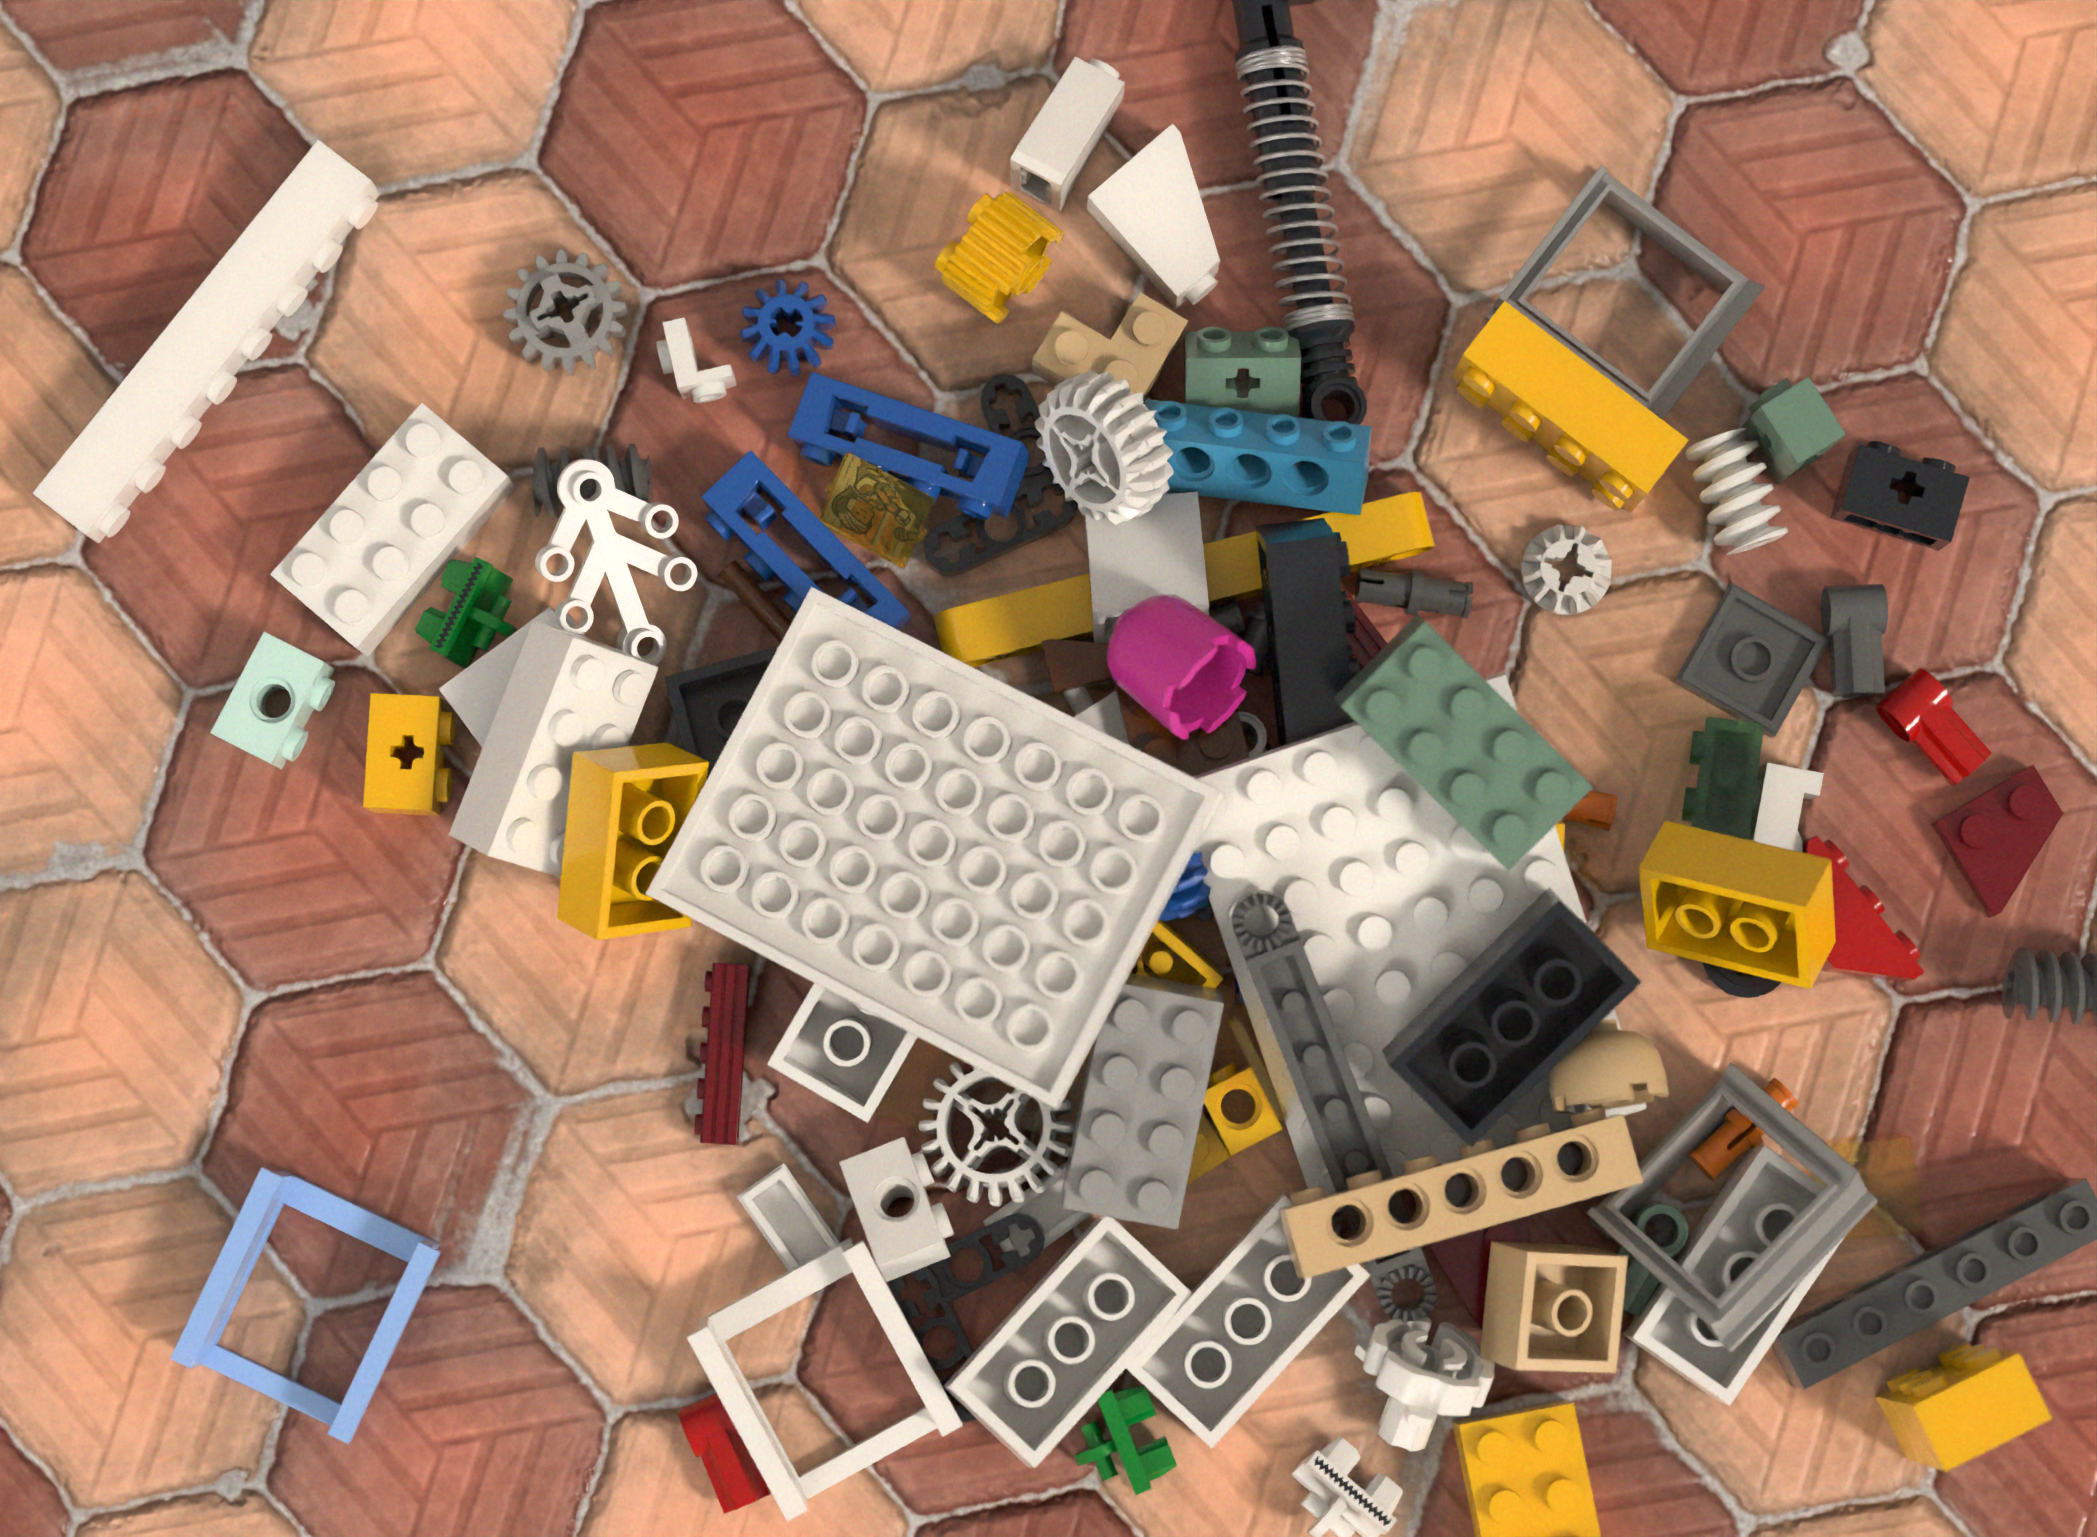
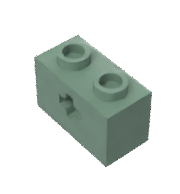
M1273 326L1262 327L1256 331H1229L1222 327H1206L1198 332H1185L1184 404L1216 408L1227 407L1241 411L1274 415L1285 414L1299 418L1301 372L1299 339L1292 338L1286 330ZM1246 368V371L1239 372L1238 369Z
M1809 376L1794 386L1786 378L1758 396L1759 400L1748 407L1752 416L1741 427L1747 428L1743 433L1748 441H1758L1759 447L1755 449V452L1761 461L1766 463V469L1776 484L1825 455L1846 435Z

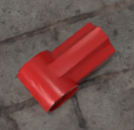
M1918 668L1876 705V710L1895 735L1906 743H1913L1951 786H1954L1976 770L1992 752L1951 708L1954 704L1953 700L1943 685L1928 671Z
M717 1393L678 1409L679 1419L689 1445L695 1456L702 1458L724 1514L747 1506L771 1494L768 1485Z

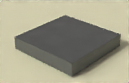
M1731 582L1673 682L1768 737L1774 738L1825 650L1830 638Z

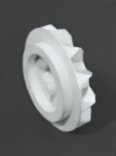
M1558 524L1537 534L1526 548L1521 563L1523 585L1531 599L1543 609L1561 615L1578 614L1592 608L1606 593L1611 583L1612 558L1608 555L1602 538L1594 536L1585 530L1583 526ZM1575 548V566L1582 569L1583 573L1590 575V577L1585 575L1582 577L1573 576L1568 584H1565L1563 590L1559 591L1561 583L1559 581L1560 571L1552 568V564L1546 563L1544 560L1549 562L1553 560L1562 561L1570 553L1571 549Z

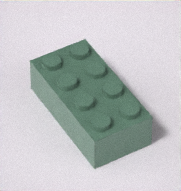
M1416 614L1334 697L1340 707L1507 871H1510L1593 788L1419 614Z

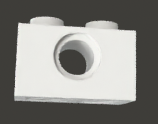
M901 1137L839 1162L876 1264L886 1282L951 1257L944 1238L954 1235V1231L943 1203L931 1205L925 1186L935 1182L922 1151L912 1154L905 1138ZM901 1197H908L914 1200V1205L908 1214L897 1218L887 1215V1209L894 1200Z

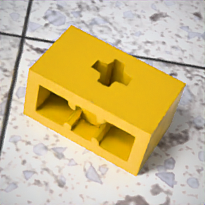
M370 693L363 808L373 813L441 816V802H450L452 792L451 768H444L445 745L453 746L456 731L455 712L447 711L448 703L441 697ZM411 741H414V745L424 751L423 758L414 759L412 769H409L408 764L399 759L400 752L409 751Z

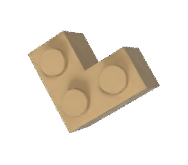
M1141 292L1137 295L1111 340L1061 311L1032 358V373L1056 386L1079 373L1093 370L1095 373L1101 374L1109 371L1115 381L1126 379L1132 394L1142 392L1143 404H1145V400L1148 399L1185 338L1189 321Z

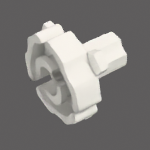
M1427 1316L1418 1319L1416 1322L1407 1321L1405 1323L1397 1318V1320L1392 1319L1387 1323L1378 1324L1373 1331L1372 1337L1359 1342L1354 1352L1364 1362L1363 1369L1367 1373L1377 1376L1379 1373L1376 1386L1389 1395L1379 1421L1381 1427L1378 1434L1391 1446H1399L1410 1452L1425 1449L1438 1414L1445 1416H1467L1472 1406L1482 1407L1494 1378V1363L1480 1358V1348L1477 1341L1471 1335L1451 1323L1441 1322L1432 1345H1425L1432 1325L1431 1319Z

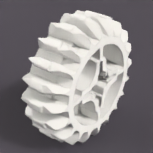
M1093 370L1079 373L1071 379L1068 378L1057 384L1054 390L1047 394L1046 400L1038 406L1041 416L1034 424L1041 436L1035 443L1045 452L1046 458L1042 465L1051 469L1054 475L1052 484L1059 483L1065 490L1066 502L1075 500L1082 515H1085V509L1088 508L1096 520L1107 517L1108 520L1116 525L1122 521H1129L1136 516L1140 517L1153 509V505L1159 502L1163 494L1169 490L1167 479L1174 474V471L1167 462L1173 451L1163 441L1167 430L1158 427L1154 419L1157 410L1149 411L1143 404V393L1132 394L1126 379L1115 381L1109 371L1097 374Z
M953 1062L949 1068L958 1081L950 1087L943 1079L936 1078L933 1086L945 1095L942 1102L932 1098H925L922 1103L926 1110L938 1114L937 1120H923L919 1122V1130L921 1132L937 1134V1139L928 1141L921 1146L922 1152L926 1156L943 1154V1157L932 1165L931 1171L933 1174L941 1176L953 1169L954 1172L948 1179L946 1187L955 1193L963 1187L966 1181H969L967 1200L973 1203H977L981 1198L984 1187L989 1188L988 1198L992 1206L1001 1205L1003 1188H1009L1010 1196L1015 1203H1022L1024 1201V1193L1020 1184L1028 1181L1035 1192L1038 1194L1042 1193L1045 1187L1036 1174L1044 1168L1051 1176L1059 1177L1062 1172L1061 1169L1049 1159L1052 1153L1062 1157H1069L1071 1148L1068 1145L1057 1142V1135H1071L1074 1132L1075 1125L1073 1123L1057 1121V1116L1067 1114L1073 1109L1070 1100H1063L1058 1110L1037 1100L1043 1116V1132L1037 1147L1024 1137L1020 1130V1120L1027 1109L1025 1105L1031 1096L1015 1088L1011 1094L1007 1092L995 1104H982L968 1094L985 1084L1003 1081L972 1066L974 1071L966 1074L965 1070L957 1062ZM957 1109L970 1118L974 1126V1135L967 1146L969 1151L962 1160L958 1156L952 1140V1123ZM980 1111L988 1118L994 1115L998 1120L1000 1114L1008 1115L1004 1124L1010 1130L1009 1133L1020 1143L1016 1145L1006 1137L1000 1140L996 1135L994 1142L987 1141L986 1139L989 1137L990 1131L984 1125L985 1122L975 1112ZM1002 1150L1012 1151L1026 1160L1020 1167L1006 1173L986 1174L976 1171L983 1161L988 1162L996 1152Z

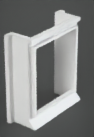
M850 1237L699 1319L697 1331L687 1336L691 1347L787 1522L808 1511L807 1499L937 1428L943 1437L963 1426L863 1240L854 1244ZM853 1272L925 1407L798 1475L729 1349L726 1340Z

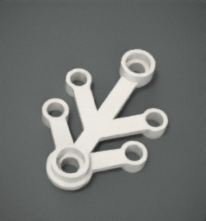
M592 459L576 460L566 466L559 476L557 493L564 509L548 545L538 552L535 559L536 569L543 577L554 582L567 579L574 569V559L570 554V550L584 522H586L592 542L567 598L562 600L556 607L555 620L563 630L574 634L586 632L591 627L594 618L590 605L605 574L624 626L617 637V649L650 664L657 665L666 653V638L658 627L647 621L627 563L660 577L664 585L676 591H685L694 585L697 579V569L695 564L684 556L677 554L667 556L615 533L607 510L640 522L642 529L647 534L659 539L668 538L676 531L679 522L678 515L672 507L664 503L653 502L649 504L616 489L612 473L602 463ZM592 478L596 483V491L592 497L583 499L579 492L580 485L584 480ZM664 510L667 515V522L662 529L654 530L651 526V518L657 511ZM555 553H560L563 557L561 569L555 573H549L546 568L547 559ZM678 563H683L686 568L684 578L679 582H672L670 578L672 567ZM574 606H580L583 614L582 619L576 625H568L566 622L568 610ZM645 637H651L653 640L652 651L645 656H640L637 652L639 641Z

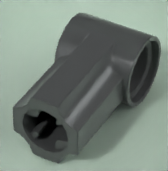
M1883 584L1824 586L1822 589L1821 623L1824 635L1830 638L1833 697L1857 698L1885 693L1882 635H1884L1887 628L1888 603Z

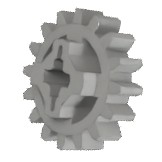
M558 250L556 263L548 265L541 255L535 257L538 271L532 275L530 272L520 268L517 273L524 286L522 289L507 288L506 291L508 298L517 304L516 308L503 311V317L507 323L519 325L508 334L514 345L528 342L521 354L528 362L542 355L541 366L548 373L552 372L557 362H562L568 376L574 375L576 362L583 360L591 371L596 369V360L593 355L600 351L612 357L615 352L608 341L610 336L624 337L626 334L624 327L615 321V318L628 315L626 303L613 301L624 292L619 281L605 284L610 274L608 267L602 263L593 270H590V258L588 254L583 252L578 256L575 263L569 262L564 250ZM574 278L588 284L576 288L562 283L561 279ZM543 288L544 293L539 307L530 311L534 297ZM564 303H568L573 309L574 319L567 323H564L557 308ZM601 310H603L601 323L594 335L589 338L588 332L594 317L602 314ZM555 337L569 342L571 347H554L544 343L541 339L547 341Z

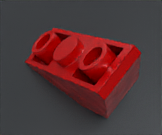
M1817 835L1802 842V853L1831 859L1836 942L1822 970L1825 972L1900 982L1914 980L1922 975L1924 971L1916 962L1921 957L1919 950L1902 931L1898 930L1894 934L1880 916L1885 912V909L1878 897L1866 885L1858 888L1846 873L1845 869L1849 867V862L1841 850L1829 839L1823 843Z

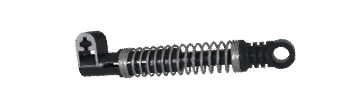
M1232 0L1240 48L1235 53L1237 79L1247 83V87L1241 90L1240 95L1250 99V104L1243 109V112L1253 115V122L1248 124L1246 129L1256 133L1257 139L1250 143V147L1259 150L1260 156L1253 161V165L1262 167L1263 174L1257 177L1256 182L1266 187V192L1259 196V200L1263 202L1278 201L1279 205L1264 211L1262 217L1270 220L1281 219L1282 224L1267 229L1265 234L1270 237L1284 236L1285 242L1271 246L1268 251L1271 254L1288 255L1287 260L1275 263L1272 266V270L1276 272H1291V277L1276 282L1275 287L1278 289L1293 288L1295 294L1280 299L1278 305L1281 307L1297 306V310L1285 315L1281 323L1283 324L1282 329L1286 330L1290 337L1299 339L1301 370H1305L1300 373V381L1307 384L1302 387L1305 404L1302 410V418L1330 421L1324 416L1321 407L1322 401L1331 399L1340 402L1344 406L1347 413V420L1345 422L1360 425L1367 412V400L1362 389L1358 386L1357 377L1351 376L1355 373L1354 364L1347 363L1353 359L1352 350L1345 349L1350 346L1349 338L1355 331L1352 306L1348 305L1351 298L1347 294L1340 292L1348 282L1346 278L1338 274L1344 267V261L1334 257L1341 249V244L1331 239L1338 232V226L1329 222L1335 214V210L1325 204L1332 194L1330 190L1322 186L1328 180V173L1319 169L1325 162V156L1316 151L1321 146L1322 139L1313 134L1319 127V121L1310 117L1316 109V105L1307 99L1313 89L1311 85L1304 82L1310 74L1307 68L1306 50H1304L1303 41L1294 36L1289 6L1310 4L1319 0ZM1318 191L1326 193L1325 198L1315 202L1313 193ZM1316 208L1327 209L1329 214L1318 220ZM1319 226L1331 227L1333 231L1321 238ZM1322 243L1335 245L1336 249L1324 255ZM1326 261L1337 262L1339 266L1328 273ZM1329 279L1341 280L1342 284L1331 290ZM1332 296L1344 298L1345 302L1333 303Z

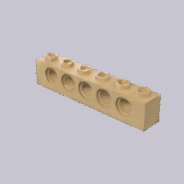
M1604 1106L1570 1115L1571 1127L1551 1132L1548 1122L1540 1123L1514 1131L1517 1142L1495 1148L1492 1138L1477 1141L1472 1147L1469 1144L1459 1146L1461 1158L1438 1163L1436 1154H1431L1403 1162L1402 1165L1405 1173L1382 1179L1380 1169L1346 1178L1347 1190L1326 1195L1323 1185L1290 1194L1292 1205L1280 1208L1278 1211L1298 1278L1306 1279L1643 1183L1624 1114L1606 1116ZM1569 1141L1576 1144L1583 1154L1581 1168L1571 1176L1565 1174L1557 1163L1559 1149ZM1513 1157L1518 1158L1525 1164L1528 1173L1524 1186L1514 1192L1509 1190L1501 1179V1169L1504 1163ZM1456 1173L1467 1177L1472 1186V1194L1469 1201L1461 1207L1451 1205L1446 1199L1444 1192L1447 1180ZM1400 1189L1409 1191L1416 1201V1211L1413 1217L1405 1223L1396 1222L1388 1211V1202L1391 1195ZM1343 1205L1352 1206L1360 1217V1227L1357 1233L1348 1239L1338 1237L1331 1225L1333 1213Z

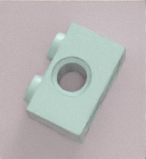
M263 632L210 733L282 770L287 760L293 762L301 753L308 738V731L304 730V727L313 710L321 711L328 702L335 686V681L330 679L335 669L322 660ZM276 690H287L291 697L288 711L280 717L270 718L265 710L268 696Z

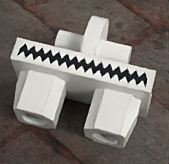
M1340 1436L1321 1451L1317 1450L1302 1460L1291 1473L1297 1481L1310 1491L1301 1502V1505L1316 1517L1307 1532L1312 1537H1322L1329 1529L1338 1537H1351L1355 1531L1362 1537L1385 1535L1397 1521L1391 1514L1395 1510L1403 1490L1388 1476L1381 1473L1374 1475L1362 1490L1347 1476L1361 1456L1357 1449Z

